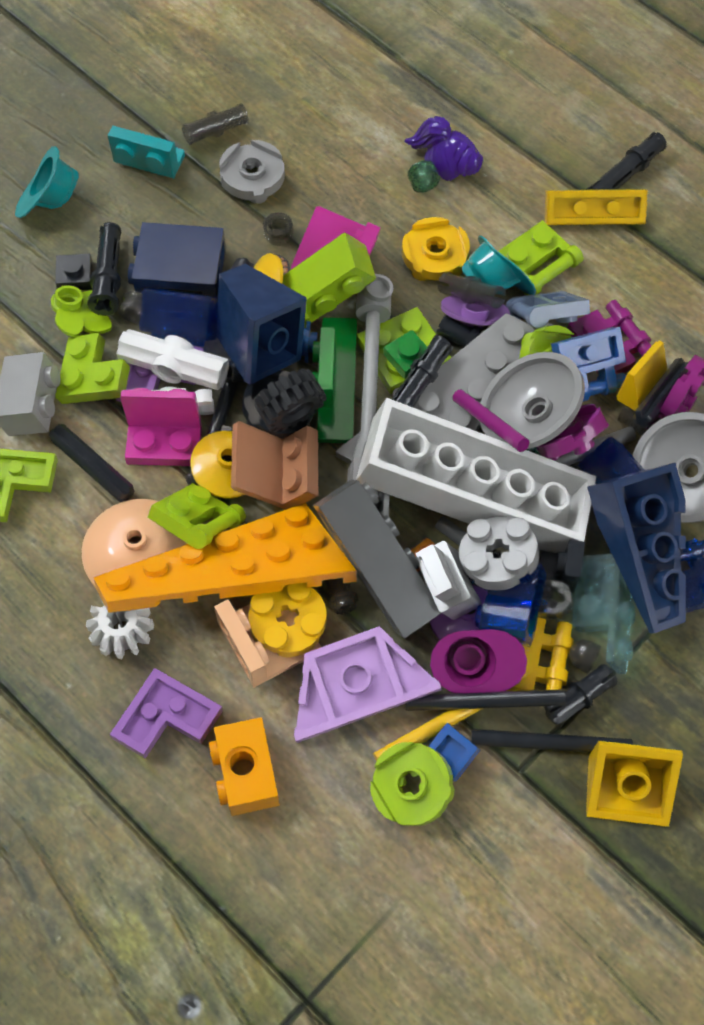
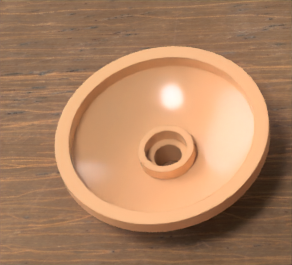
M132 499L120 502L102 512L90 525L82 544V563L88 579L94 587L93 577L187 544L147 518L151 506L158 501ZM132 537H141V540L138 543H129V540Z

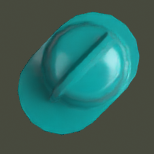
M56 146L51 147L46 152L35 176L20 197L15 210L17 218L26 216L35 206L50 209L61 207L72 196L79 173L59 158V149Z
M482 235L478 236L480 246L462 266L463 274L479 291L488 294L500 293L515 286L524 293L534 295L536 289L529 277L517 265L498 252Z

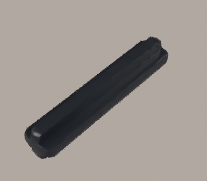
M677 358L673 361L636 409L632 417L634 424H639L643 429L651 426L660 414L661 407L677 379L681 378L683 374H687L688 370L685 367L689 362H684L682 358Z
M58 424L50 431L51 441L119 502L127 501L133 496L135 492L133 485L66 425Z

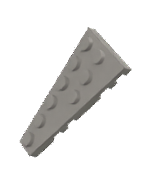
M506 313L440 366L437 372V379L435 382L429 383L413 408L478 431L481 426L480 421L453 401L454 392L462 389L480 403L486 388L493 378L506 366L519 359L523 336L535 331L537 328ZM361 431L335 451L337 458L351 464Z

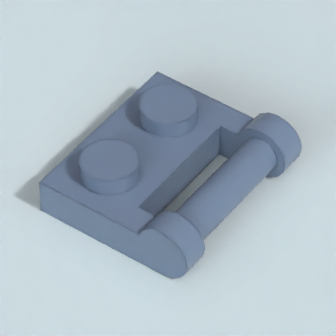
M565 291L514 297L508 300L505 305L510 310L511 316L517 319L523 318L529 325L535 328L544 327L551 319H556L558 323H570L577 321V316L590 314L588 299Z

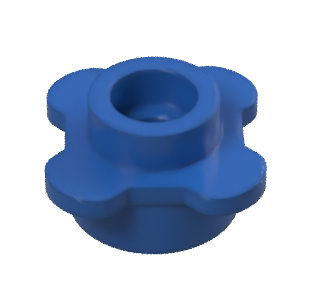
M307 321V327L304 328L301 356H305V363H309V353H313V341H317V332H311V321Z

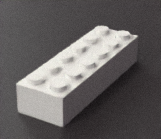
M389 398L385 399L372 419L356 480L361 484L366 482L372 489L469 524L476 519H488L497 516L523 518L529 523L530 529L535 534L538 548L553 553H565L569 539L584 542L591 507L587 486L594 485L596 479L594 475L527 450L519 452L506 442Z

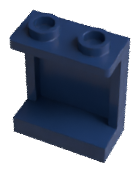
M142 222L140 236H135L133 241V254L136 256L135 263H130L128 268V283L133 284L136 297H144L145 287L202 291L204 303L212 304L219 290V274L223 273L226 253L224 228Z

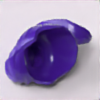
M435 116L428 118L421 124L414 136L406 138L404 141L411 145L413 149L428 148L425 154L426 167L446 181H451L459 175L463 177L475 175L483 163V156L476 149L473 142L463 133L451 130L448 120L444 117Z

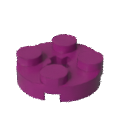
M695 354L685 367L688 370L687 374H683L681 378L677 379L661 407L659 419L677 413L690 412L698 398L696 394L701 386H704V359Z
M595 404L582 405L570 425L554 439L537 446V451L541 456L554 461L571 451L575 455L583 454L594 447L593 438L607 429L609 424L600 407L597 408Z

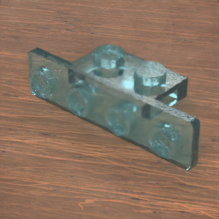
M612 554L583 556L581 578L574 595L572 627L576 632L608 631L606 662L618 674H627L628 661H631L633 657L630 625L634 624L636 616L632 595Z

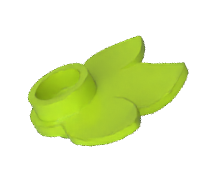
M62 286L51 297V308L56 313L55 323L64 334L77 337L83 330L90 334H103L111 331L112 323L110 318L95 314L88 308V296L92 293V290L81 292L80 289L74 286Z

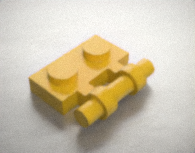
M508 611L504 631L516 637L524 647L527 665L526 672L520 682L506 691L534 690L535 682L547 684L546 690L562 689V686L567 685L569 674L565 670L567 656L572 652L574 639L571 637V623L565 621L558 622L556 633L550 635L544 633L546 619ZM541 649L552 652L550 667L538 666Z

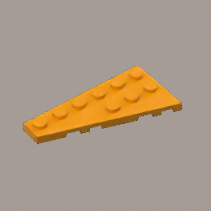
M304 503L220 532L213 537L209 545L202 549H196L186 544L93 578L96 590L108 613L157 607L162 600L183 598L184 604L198 602V596L219 593L220 599L279 592L285 585L305 582L307 588L322 586V580L342 578L343 583L357 582V570L308 505Z

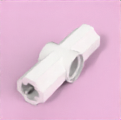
M128 329L126 332L123 331L118 341L116 353L118 360L124 359L127 363L152 370L153 374L168 383L176 384L181 382V380L219 390L221 387L223 388L227 379L229 360L227 358L194 349L190 342L179 336L169 335L165 339H160Z

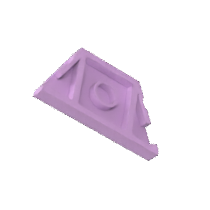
M380 626L305 653L294 738L297 743L441 691V685L410 654L397 645Z

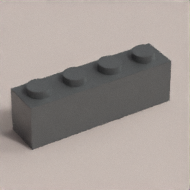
M351 479L315 503L313 507L345 556L357 570L358 576L395 633L405 639L441 614V612H439L426 581L424 582L416 571L420 565L417 558L408 547L404 550L395 538L400 534L396 525L388 515L382 518L375 507L379 500L372 488L366 482L361 485L358 480Z

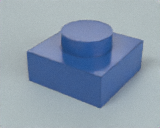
M448 723L445 724L428 746L437 750L446 759L455 782L481 751V749Z

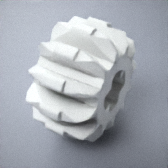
M105 605L103 607L91 606L90 612L94 618L86 621V627L88 631L92 632L89 636L90 642L93 646L100 645L99 649L103 655L107 656L114 650L116 657L122 660L125 650L130 649L131 653L138 655L137 643L149 644L150 637L147 632L154 629L153 620L148 618L151 614L150 608L108 613ZM122 621H126L127 624L121 628ZM119 623L118 629H114V626Z

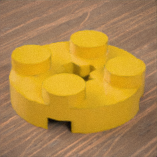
M440 217L421 219L413 224L412 230L407 235L405 233L402 241V258L407 268L412 271V276L419 281H438L461 275L463 273L462 266L468 260L470 241L464 229L460 226L457 229L449 225L450 220ZM431 245H437L438 249H444L439 253L429 251Z
M306 582L285 585L279 592L255 594L251 598V607L248 614L251 626L250 631L255 642L260 641L265 650L268 649L270 652L278 653V656L287 658L303 655L317 645L327 623L326 607L320 594L312 587L307 588ZM289 610L298 614V616L294 617V625L287 626L285 621L278 623L277 618L281 616L282 611Z

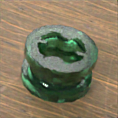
M422 160L413 164L407 172L411 186L417 193L428 192L434 189L440 182V176L436 171L435 164L430 160Z

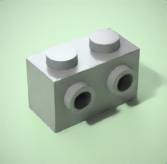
M44 352L4 357L0 375V427L8 436L45 433L49 431L51 417L55 413L54 399L56 388L60 385V372Z

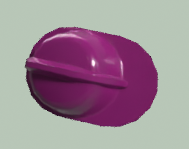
M494 629L465 630L447 634L437 642L431 653L430 666L433 677L440 683L441 687L453 693L501 692L511 689L520 682L526 672L527 657L524 647L518 639L505 631Z

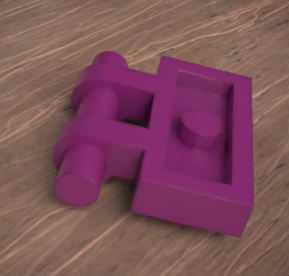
M612 300L606 305L605 309L611 315L607 319H604L600 312L595 310L577 319L575 322L568 323L567 329L574 334L570 335L572 338L611 327H620L629 340L623 342L626 362L614 365L616 374L630 371L636 364V359L632 355L639 352L643 356L652 346L650 344L651 338L644 330H639L632 321L633 315L626 307L622 308L617 300Z

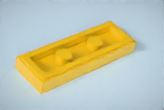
M546 190L545 223L547 225L646 224L648 190Z

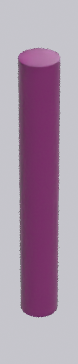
M459 389L454 392L452 399L456 404L517 451L524 452L529 447L530 442L525 436L465 391Z

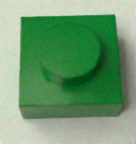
M411 330L386 345L383 355L399 374L406 379L411 371L410 365L415 359L420 358L427 346Z

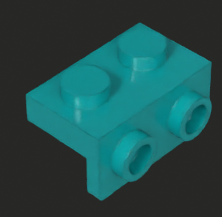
M112 126L108 133L113 162L175 178L185 157L184 150L176 148L175 142L117 126Z

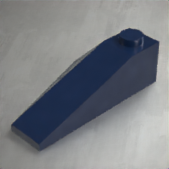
M669 463L587 486L597 524L649 633H657L686 622V576L681 571V549H686V536H681V513H686V499L676 463Z

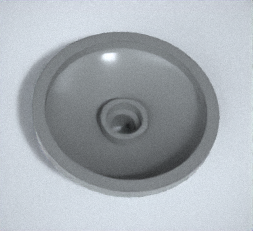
M553 352L534 353L512 362L501 370L486 388L480 403L525 436L530 442L527 449L554 439L570 425L581 408L585 394V383L580 370L568 357ZM480 422L481 428L487 436L506 442Z
M698 412L677 413L659 420L643 434L633 453L631 473L675 462L686 499V513H681V523L704 521V414ZM695 465L698 467L697 475L691 478L687 477V468Z

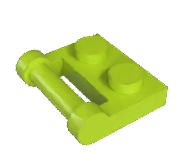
M543 220L498 251L529 277L535 286V294H539L544 285L569 267L574 268L584 260L583 253L577 246H570ZM557 255L560 257L535 276L528 275L553 256Z
M192 483L153 504L147 518L190 546L202 549L209 545L213 537L227 528L238 527L244 523L246 514L240 505L231 504L228 506L212 496L206 488ZM212 517L214 518L206 524H201Z

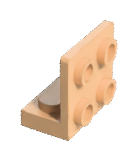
M228 599L214 606L217 621L253 688L304 662L305 654L297 657L278 656V653L270 652L268 649L265 650L260 641L255 642L248 620L251 604L235 611ZM285 610L281 612V616L277 618L278 623L285 621L287 626L294 625V617L298 616V614ZM318 642L317 645H316L312 650H310V651H313V650H316V649H318V648H321V645L319 644V642Z

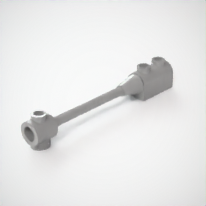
M375 274L376 280L365 286L361 292L357 293L356 317L366 323L361 435L358 438L353 460L348 468L347 482L351 479L356 480L372 419L376 414L380 323L387 321L391 316V294L393 292V283L388 277L381 274ZM372 489L379 500L375 507L382 518L385 515L389 516L390 495Z

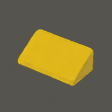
M656 341L627 373L616 396V400L636 411L667 370L664 342Z

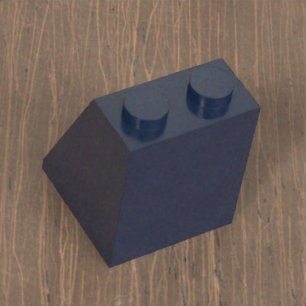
M246 263L219 274L216 336L245 382L251 385L301 360L307 297Z

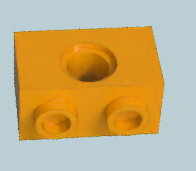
M262 717L214 727L216 741L209 742L213 766L221 765L224 780L216 781L220 805L228 804L232 816L280 806ZM240 760H248L254 764L252 771L246 775H237L232 772V768Z

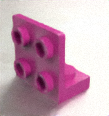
M317 206L295 255L291 269L344 232L365 244L370 257L381 227L369 222L364 226Z
M135 388L133 390H122L120 399L128 423L125 451L126 464L190 466L193 449L202 439V423L196 393L188 392L184 389L151 391L146 388Z

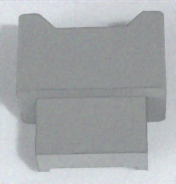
M441 541L416 553V558L420 564L419 567L439 612L455 620L482 605L468 575L463 571L459 552L446 541Z

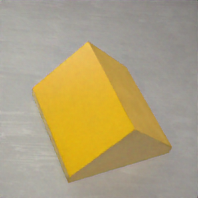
M598 741L588 760L587 817L669 827L683 758L682 751Z

